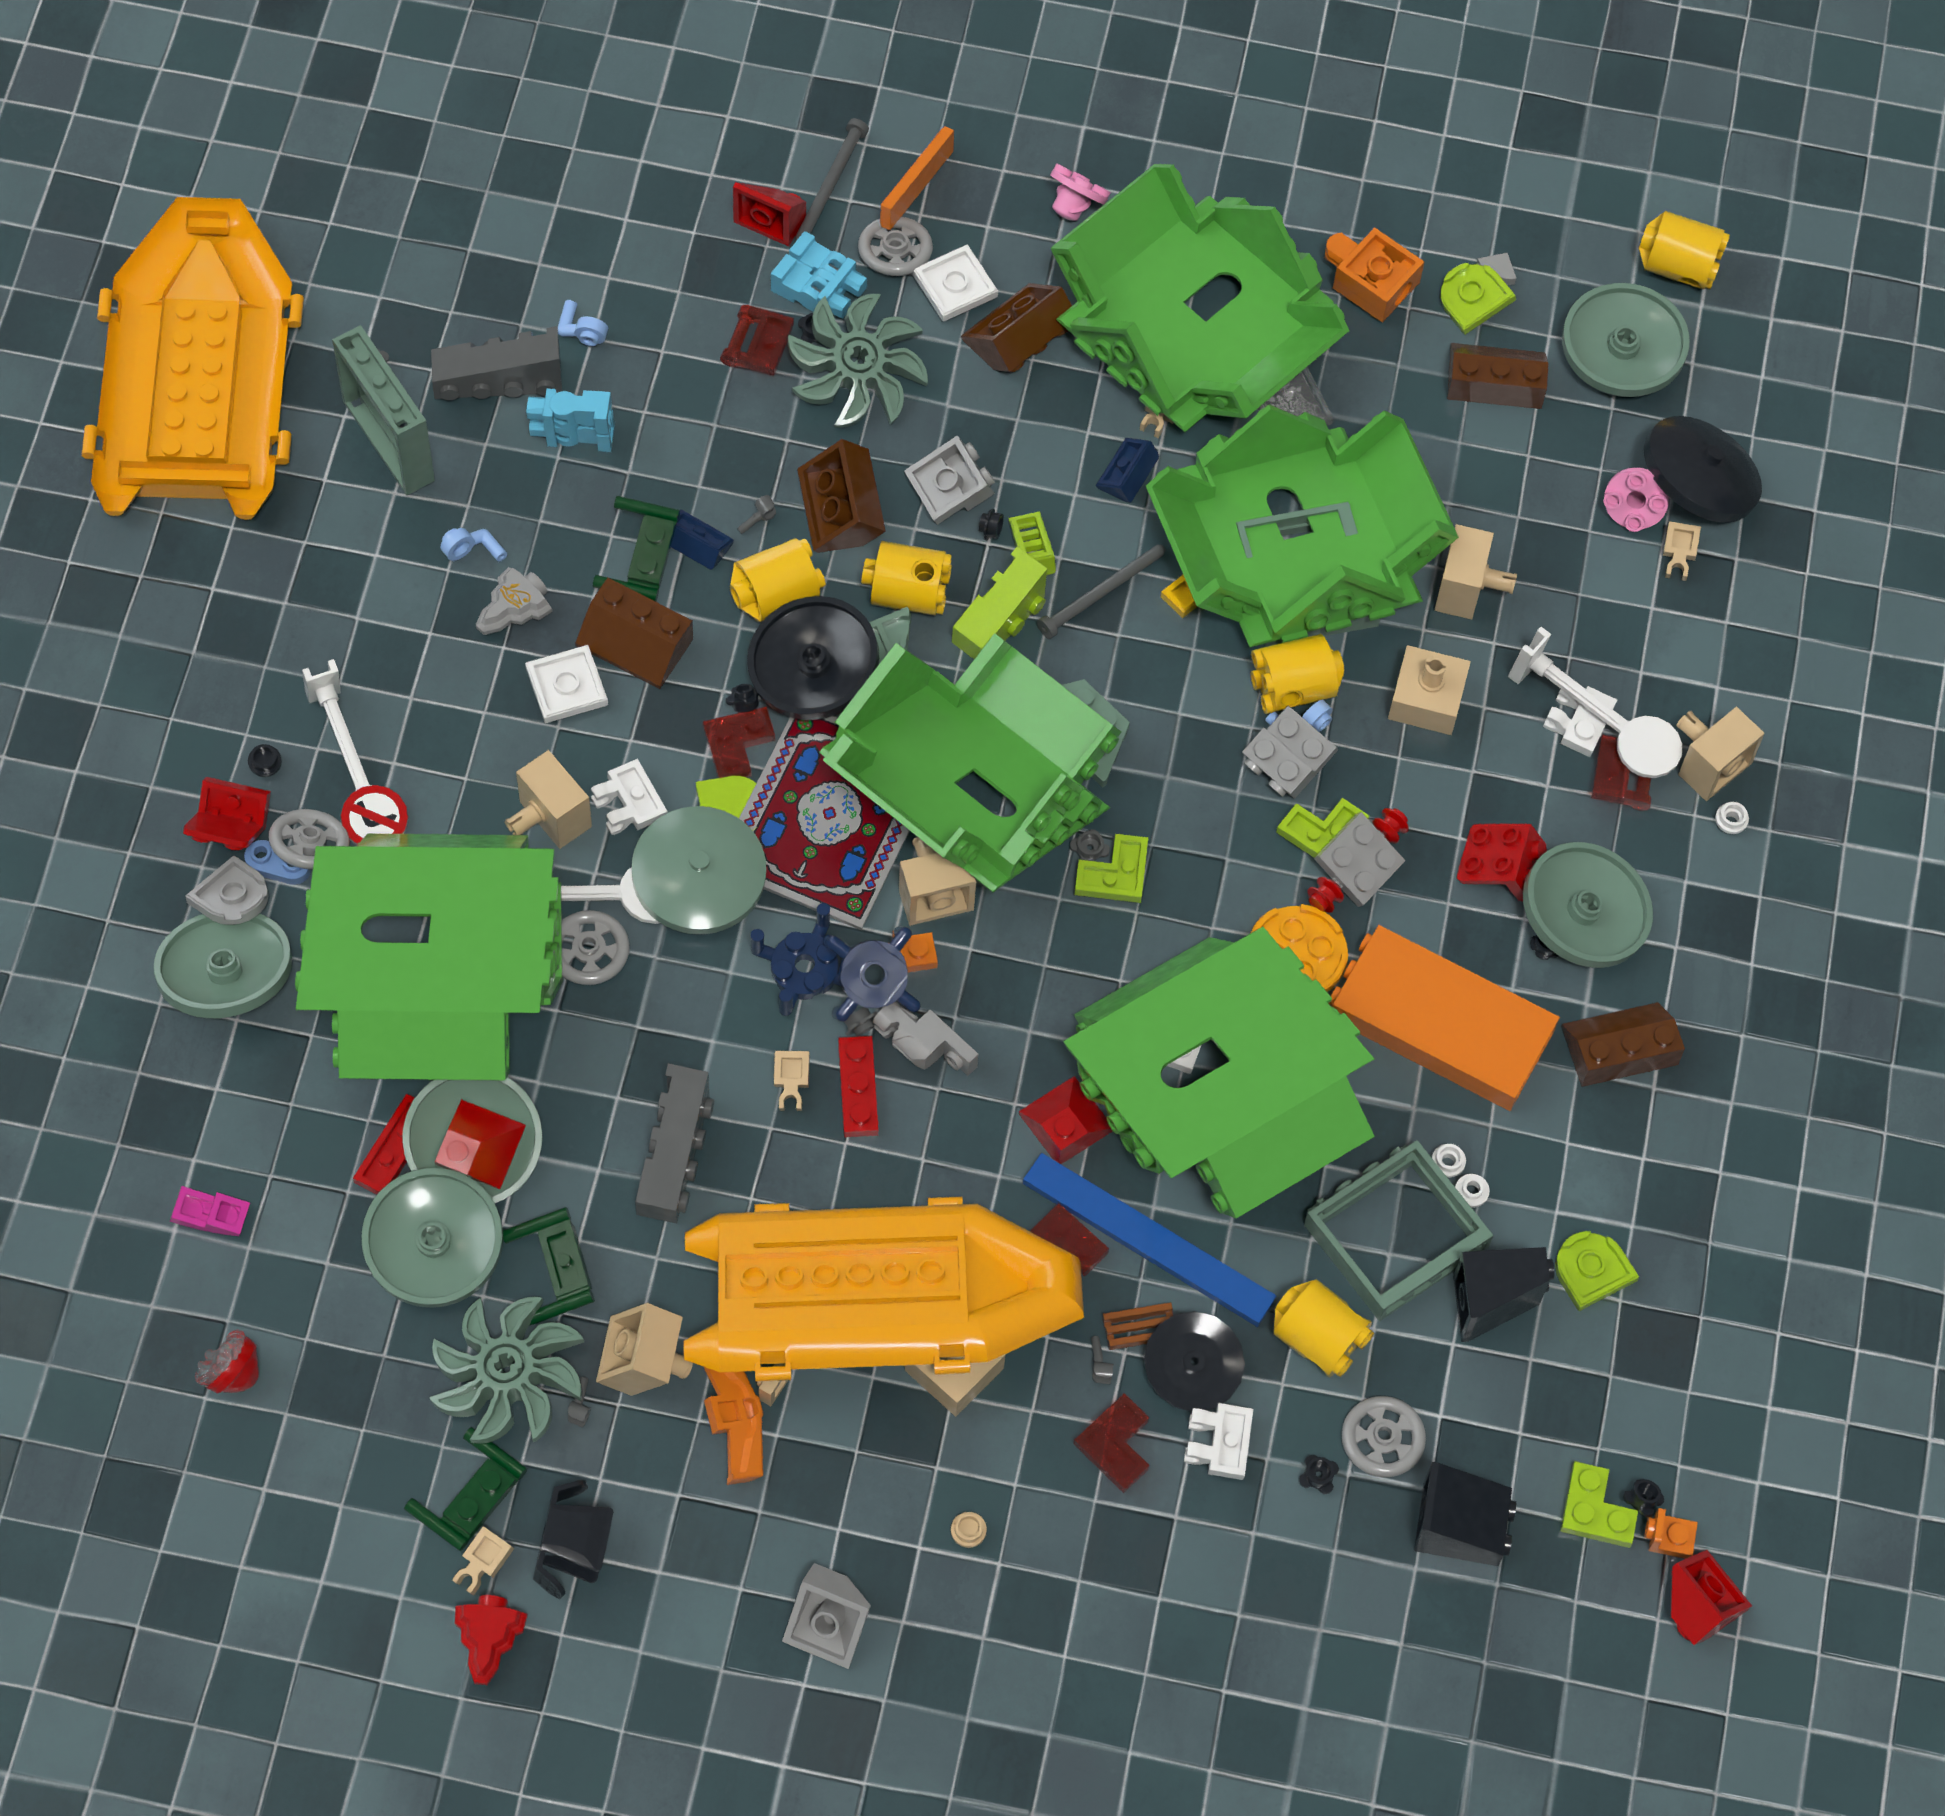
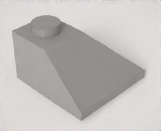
M814 1563L801 1583L782 1642L849 1669L871 1605L847 1576Z

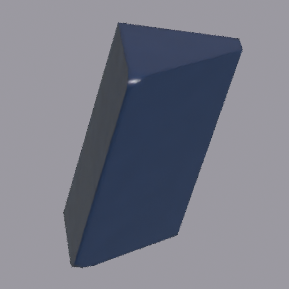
M1125 438L1097 482L1096 487L1122 501L1131 503L1159 459V454L1153 443L1149 440Z
M680 509V516L671 548L712 570L733 545V538Z

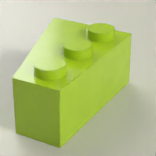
M1018 546L1011 553L1013 562L1003 574L997 571L991 578L996 582L994 586L983 597L978 595L953 626L952 643L973 659L977 657L994 633L1005 641L1010 635L1016 636L1022 630L1025 620L1031 614L1036 615L1039 613L1046 602L1044 597L1047 568Z

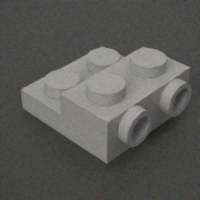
M958 436L904 470L937 525L965 507L969 511L995 494L991 488V485L995 483L993 477L985 466L980 469L975 462L980 458L971 442L964 444Z
M1287 706L1267 730L1263 728L1242 753L1248 758L1244 764L1258 776L1262 772L1269 776L1272 780L1268 785L1283 797L1288 793L1295 799L1334 756L1338 748L1290 706Z

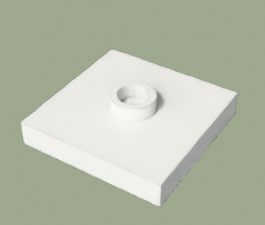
M968 244L915 268L913 272V277L943 322L998 297L997 288Z
M588 645L525 663L526 671L545 724L608 705V699Z

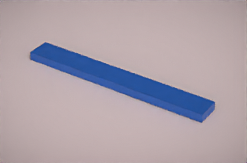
M1043 1153L1040 1154L1023 1179L1025 1186L1256 1327L1260 1325L1276 1301L1277 1296Z

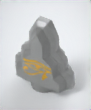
M508 567L497 578L498 585L491 592L492 602L481 611L476 628L483 635L502 631L511 623L522 625L532 618L540 620L550 614L553 609L544 598V595L547 594V589L542 580L532 572L524 577L514 568Z

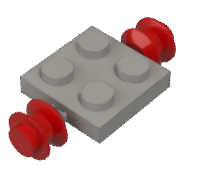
M1384 808L1382 810L1384 819L1375 818L1372 823L1362 812L1355 814L1314 858L1332 879L1319 877L1317 879L1319 888L1310 887L1307 890L1311 906L1323 912L1332 913L1335 909L1333 901L1341 903L1344 900L1342 890L1357 907L1363 906L1405 862L1404 858L1390 844L1399 842L1398 832L1405 834L1409 831L1408 819L1405 814L1396 808Z

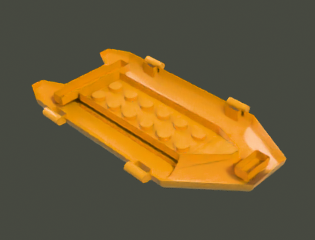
M177 197L115 274L112 290L108 288L100 290L97 319L101 322H109L98 423L97 427L94 425L85 426L81 456L85 459H93L91 484L103 510L108 515H122L136 497L228 499L235 516L240 519L249 520L257 514L273 492L275 465H286L289 463L292 434L287 430L280 432L278 430L288 328H298L302 324L304 297L300 294L291 295L292 281L241 199ZM112 299L118 301L117 313H110ZM290 305L289 318H284L285 308ZM97 436L103 438L102 450H95ZM278 441L277 455H271L272 445Z
M962 1197L928 1198V1206L790 1211L789 1203L754 1204V1212L719 1213L685 1232V1251L717 1261L719 1264L718 1322L684 1340V1360L717 1372L755 1371V1381L791 1380V1370L926 1364H934L935 1375L970 1373V1363L989 1362L1084 1318L1081 1263L1079 1257L979 1204H963ZM939 1357H964V1359L940 1360ZM785 1363V1366L761 1367V1364Z

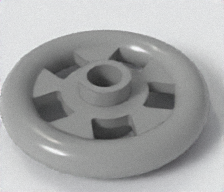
M901 216L893 226V228L901 229V231L892 230L889 232L888 229L881 227L880 219L867 225L859 237L858 250L864 263L874 271L889 276H903L913 273L915 268L929 261L933 251L932 238L927 229L917 221ZM917 237L920 244L912 246L909 238ZM873 238L881 239L879 247L870 245ZM883 254L886 258L891 260L889 262H885L880 260L878 257ZM909 254H911L914 257L912 260L907 262H904L902 260Z
M298 809L287 812L278 817L269 830V843L274 853L284 862L303 869H313L314 856L312 855H315L316 846H325L326 840L335 841V846H349L350 844L348 832L339 820L330 814L313 809ZM296 823H300L302 825L296 828L295 830H293L290 827L291 825ZM319 824L321 826L326 827L327 829L323 831L322 829L314 825ZM292 838L294 845L286 846L283 839Z
M585 910L573 913L562 920V943L565 937L574 938L571 950L562 948V972L565 979L581 985H596L612 979L622 970L629 956L630 944L625 929L614 917L600 911ZM594 924L595 931L580 932L579 925ZM611 932L616 943L606 946L602 935ZM587 942L595 944L594 948L589 950L585 949L583 945ZM606 955L611 962L600 969L595 962ZM574 958L582 963H586L582 971L570 965Z
M1375 1396L1359 1402L1347 1414L1342 1427V1443L1348 1458L1363 1472L1376 1477H1395L1409 1471L1418 1463L1425 1449L1426 1433L1421 1418L1410 1405L1394 1397ZM1385 1410L1398 1414L1400 1416L1398 1423L1389 1419H1383ZM1365 1415L1374 1420L1367 1430L1358 1425ZM1385 1430L1390 1434L1391 1438L1383 1440L1378 1436V1432ZM1401 1431H1411V1445L1401 1444ZM1363 1440H1367L1369 1447L1374 1450L1367 1456L1361 1452L1357 1445ZM1396 1451L1399 1460L1392 1463H1384L1382 1454Z

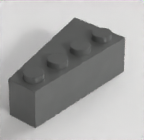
M558 326L546 328L547 334L533 336L532 331L519 333V339L502 341L500 337L490 338L482 346H475L472 342L431 349L434 399L455 400L468 397L485 399L490 396L519 397L530 394L545 396L546 388L556 389L557 393L561 392L562 378Z
M668 1063L665 1074L667 1077L668 1093L661 1092L657 1116V1121L660 1122V1125L653 1126L649 1144V1153H652L651 1158L646 1157L635 1205L636 1215L677 1224L680 1212L686 1213L690 1193L685 1191L688 1181L694 1182L698 1161H694L696 1149H703L706 1130H703L702 1126L704 1119H710L712 1116L714 1099L710 1098L708 1072Z

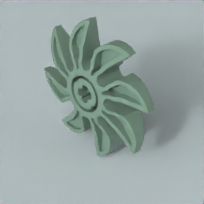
M881 294L861 296L850 305L845 317L848 333L842 332L840 326L835 321L826 296L818 302L812 317L813 334L817 341L830 349L815 346L788 335L789 353L800 368L808 373L823 372L824 370L831 372L822 378L793 387L792 391L797 397L811 404L822 405L833 402L840 388L846 387L850 390L849 398L834 427H849L864 418L871 402L867 388H872L875 391L889 424L891 425L896 421L903 407V388L900 381L885 372L900 375L927 386L928 375L925 365L914 352L907 348H898L891 351L885 350V348L894 343L922 334L923 330L920 326L907 318L894 316L884 318L875 333L870 334L866 332V324ZM853 357H858V360H856L855 362H853V361H852V358H853ZM860 359L863 360V364H857Z
M527 1297L510 1304L500 1315L503 1333L496 1339L491 1338L482 1299L479 1298L466 1311L462 1322V1332L467 1345L479 1353L475 1356L459 1352L436 1339L433 1340V1356L440 1371L456 1383L471 1382L459 1388L429 1397L432 1404L447 1415L469 1417L476 1415L485 1405V1402L491 1399L488 1410L470 1438L471 1443H488L504 1436L514 1425L512 1404L516 1401H523L533 1442L540 1439L546 1433L552 1421V1406L548 1395L536 1387L537 1384L554 1387L580 1401L582 1399V1385L575 1369L560 1357H545L554 1352L584 1343L583 1337L568 1325L550 1322L539 1324L530 1333L529 1337L523 1340L534 1314L544 1302L541 1297ZM510 1366V1371L504 1373V1368Z

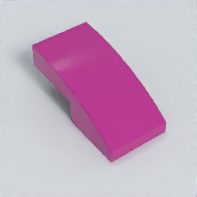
M181 1186L170 1222L207 1232L240 1236L250 1202L218 1192L215 1196Z

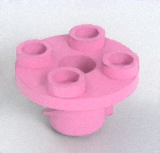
M1057 163L1050 174L1054 179L1063 183L1057 187V197L1052 208L1059 216L1070 221H1077L1082 212L1091 205V199L1104 205L1111 194L1110 191L1097 184L1093 186L1089 182L1090 179L1075 171L1072 174V171Z
M1628 468L1622 470L1611 478L1605 490L1603 502L1608 514L1615 522L1632 532H1638L1657 524L1664 517L1669 505V496L1658 486L1653 479L1654 475L1648 469Z

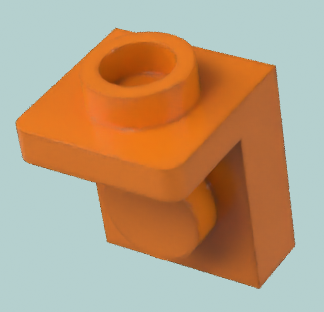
M932 932L912 935L900 951L905 958L908 973L938 968Z
M1658 1508L1653 1518L1648 1517L1644 1538L1650 1539L1648 1551L1684 1559L1693 1556L1698 1522L1666 1516V1509Z

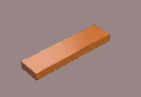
M944 126L881 203V227L888 230L893 228L953 153V129Z

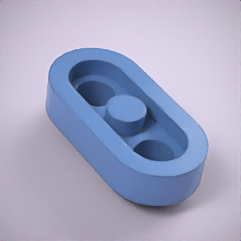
M255 841L245 850L244 858L246 864L257 870L265 878L297 885L306 881L311 874V869L289 867L288 863L284 862L274 853L269 841ZM259 852L267 853L263 858L256 857Z

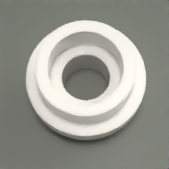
M1729 802L1719 807L1715 821L1723 832L1738 834L1746 829L1749 815L1742 804ZM1726 817H1734L1737 822H1730Z
M1443 1144L1433 1152L1432 1159L1448 1178L1458 1176L1464 1170L1466 1156L1458 1146ZM1450 1158L1453 1160L1454 1165L1447 1166L1442 1160Z
M1476 1174L1462 1176L1455 1186L1471 1208L1483 1205L1487 1201L1490 1192L1486 1180ZM1470 1185L1475 1186L1479 1192L1472 1194L1468 1192L1467 1187Z

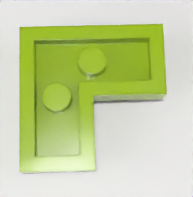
M1344 798L1339 801L1324 821L1296 803L1278 825L1276 833L1315 858L1355 814L1362 812L1368 820L1370 816Z
M1115 834L1112 863L1078 860L1074 895L1141 903L1148 837Z
M1575 1461L1572 1466L1560 1532L1630 1548L1633 1543L1638 1510L1604 1503L1609 1469Z

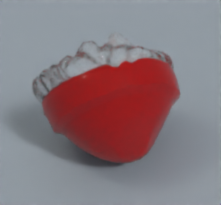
M233 1330L227 1335L226 1341L217 1350L208 1349L205 1352L206 1360L198 1362L197 1367L199 1371L195 1372V1381L217 1394L221 1392H243L253 1387L259 1377L257 1344L247 1337L242 1330Z

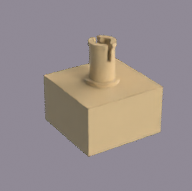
M1456 524L1455 530L1459 538L1450 544L1434 611L1472 620L1480 590L1487 587L1513 594L1517 574L1489 568L1487 560L1494 533Z
M1407 645L1388 719L1452 735L1471 661Z
M1737 706L1710 729L1692 711H1689L1676 724L1679 729L1694 741L1689 746L1678 775L1705 801H1708L1753 763L1765 733Z
M549 750L516 772L519 799L524 808L505 820V825L510 833L514 830L513 835H521L538 823L558 848L561 849L592 827L589 796Z
M914 838L912 842L918 857L900 861L899 893L909 926L973 911L976 879L960 866L943 858L920 838Z
M649 1303L610 1316L596 1382L633 1396L668 1384L670 1374L681 1379L686 1378L691 1372L693 1363L684 1360L683 1355L675 1353L683 1317Z
M1006 1354L989 1362L970 1363V1373L935 1375L934 1364L905 1365V1371L956 1417L1004 1369ZM939 1357V1359L957 1360L964 1359V1357Z

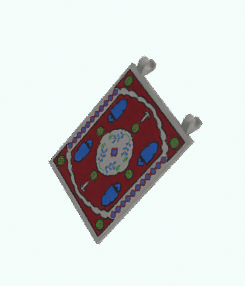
M831 716L816 720H801L790 717L739 819L753 830L762 845L766 859L764 890L814 911H817L819 904L826 903L830 906L831 918L862 930L910 830L823 761L825 757L819 752L824 746L836 739L839 725L835 721L838 717Z

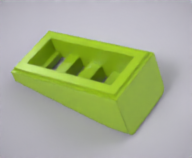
M1040 511L1008 518L1015 547L1018 546L1046 567L1047 575L1054 574L1056 572L1055 556ZM1037 527V529L1020 532L1022 529Z

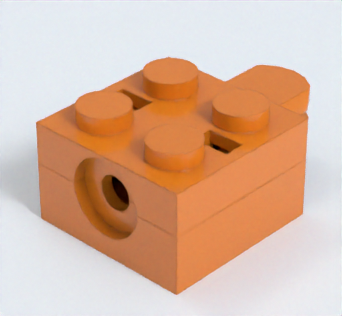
M1375 227L1359 244L1343 233L1333 234L1327 240L1324 255L1327 261L1337 267L1333 289L1382 323L1420 283L1425 262Z

